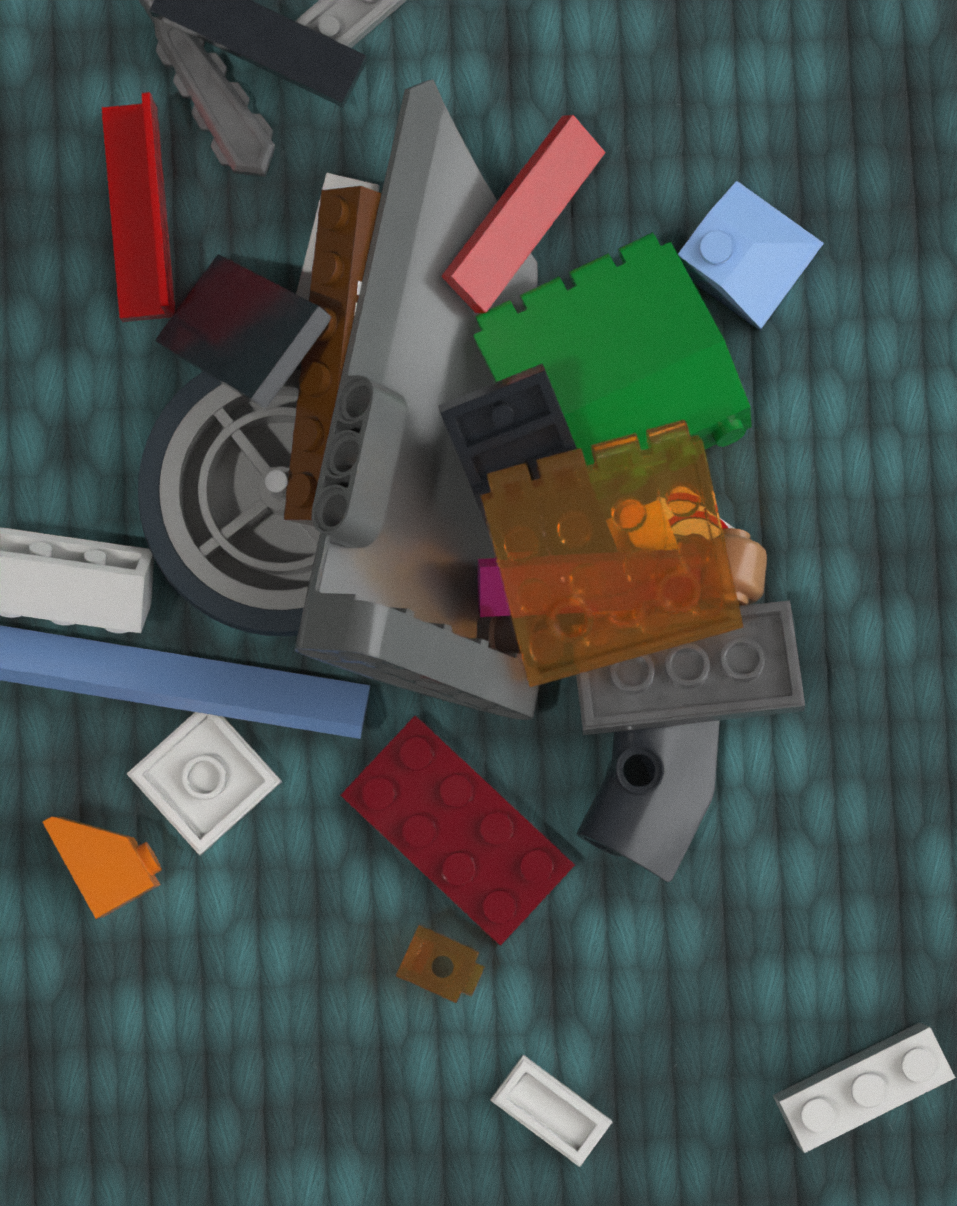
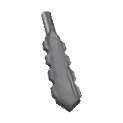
M139 0L155 25V35L158 40L155 49L164 66L175 69L176 74L173 82L182 98L192 99L194 107L191 113L200 129L211 132L214 137L211 148L221 165L230 166L235 174L266 177L275 150V144L271 140L273 136L271 127L261 114L250 112L248 109L249 97L239 83L228 82L225 77L227 67L217 53L206 52L204 49L205 41L153 17L149 10L154 0Z

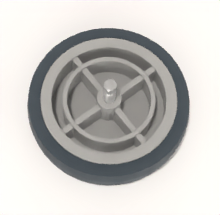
M302 360L265 409L204 372L192 378L176 393L156 420L147 439L139 470L138 502L143 533L153 558L168 582L185 600L210 618L244 632L265 636L286 637L298 635L320 532L314 526L284 520Z

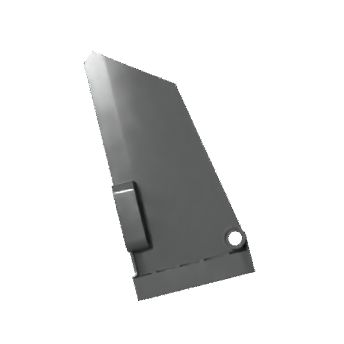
M431 79L404 90L312 507L311 519L313 526L320 532L294 650L302 655L429 697L507 718L532 720L542 676V669L535 666L536 659L548 660L558 651L562 635L560 622L553 613L480 617L478 612V559L501 557L483 520L471 485L438 405L495 383L473 337L474 334L481 331L475 318L480 313H475L441 276L495 206L497 200L476 166L441 98L434 80ZM531 253L489 309L510 300L517 314L525 311L519 295L537 287L538 262Z

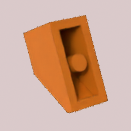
M52 816L43 821L46 830L95 919L109 915L160 886L155 874L162 871V868L147 842L138 845L134 837L63 817Z

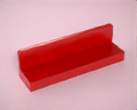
M145 92L142 93V104L101 107L119 317L122 322L171 318L175 313L158 109L151 93Z

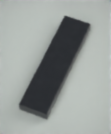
M154 0L149 10L153 17L344 108L367 62L366 55L252 0Z

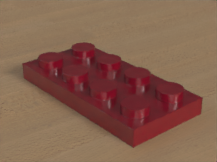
M414 716L340 795L500 946L575 866L572 861L417 716Z

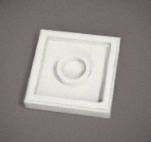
M198 712L192 714L127 773L199 855H202L282 783L280 778L225 717Z

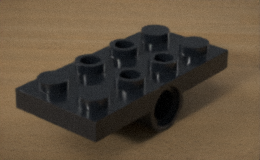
M543 363L438 405L442 419L471 485L483 520L501 558L618 551Z

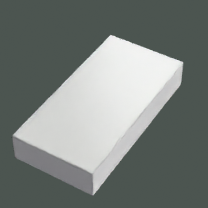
M524 1054L491 1097V1101L579 1167L612 1123L610 1118Z

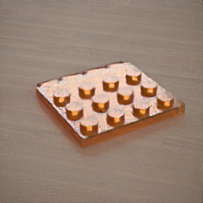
M684 419L647 429L646 437L649 449L641 450L636 433L591 445L594 464L586 466L581 448L538 459L536 463L540 479L531 481L526 463L487 473L491 492L480 495L529 687L744 628L703 440L698 435L690 437L689 429Z

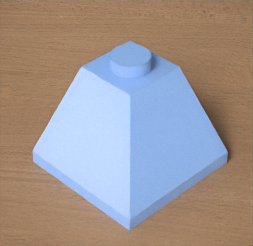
M736 181L708 212L680 250L678 256L694 284L755 328L761 330L824 243Z

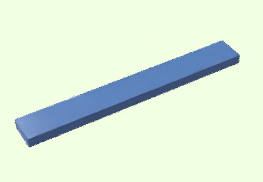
M0 625L1 681L361 739L370 685Z

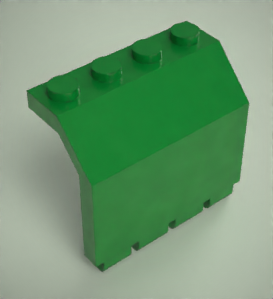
M653 232L618 248V253L623 262L618 267H616L611 256L607 253L569 271L570 279L574 285L569 290L565 288L561 278L558 276L520 294L521 302L525 308L523 312L517 314L512 302L508 300L489 309L486 313H480L475 316L481 331L474 334L473 337L495 382L543 363L598 502L600 499L617 491L628 493L638 489L646 483L648 476L667 467L669 470L682 468L691 463L697 457V453L717 444L719 447L730 445L742 438L746 430L752 427L751 406L722 334L672 243L669 242L660 246Z

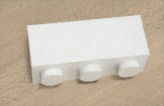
M0 527V615L9 618L25 616L46 619L58 625L80 624L101 627L113 633H141L151 607L153 555L150 549Z
M918 1023L773 1095L797 1146L806 1153L954 1079L955 1076L931 1028Z

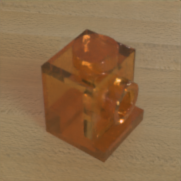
M420 923L397 971L396 977L407 980L457 1003L461 993L472 997L485 966L475 962L480 953L479 950ZM447 956L452 960L454 969L450 975L440 977L433 972L432 962L436 957Z

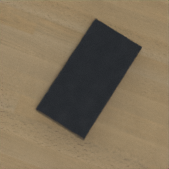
M217 254L155 341L167 351L265 409L328 325L331 316L318 305Z

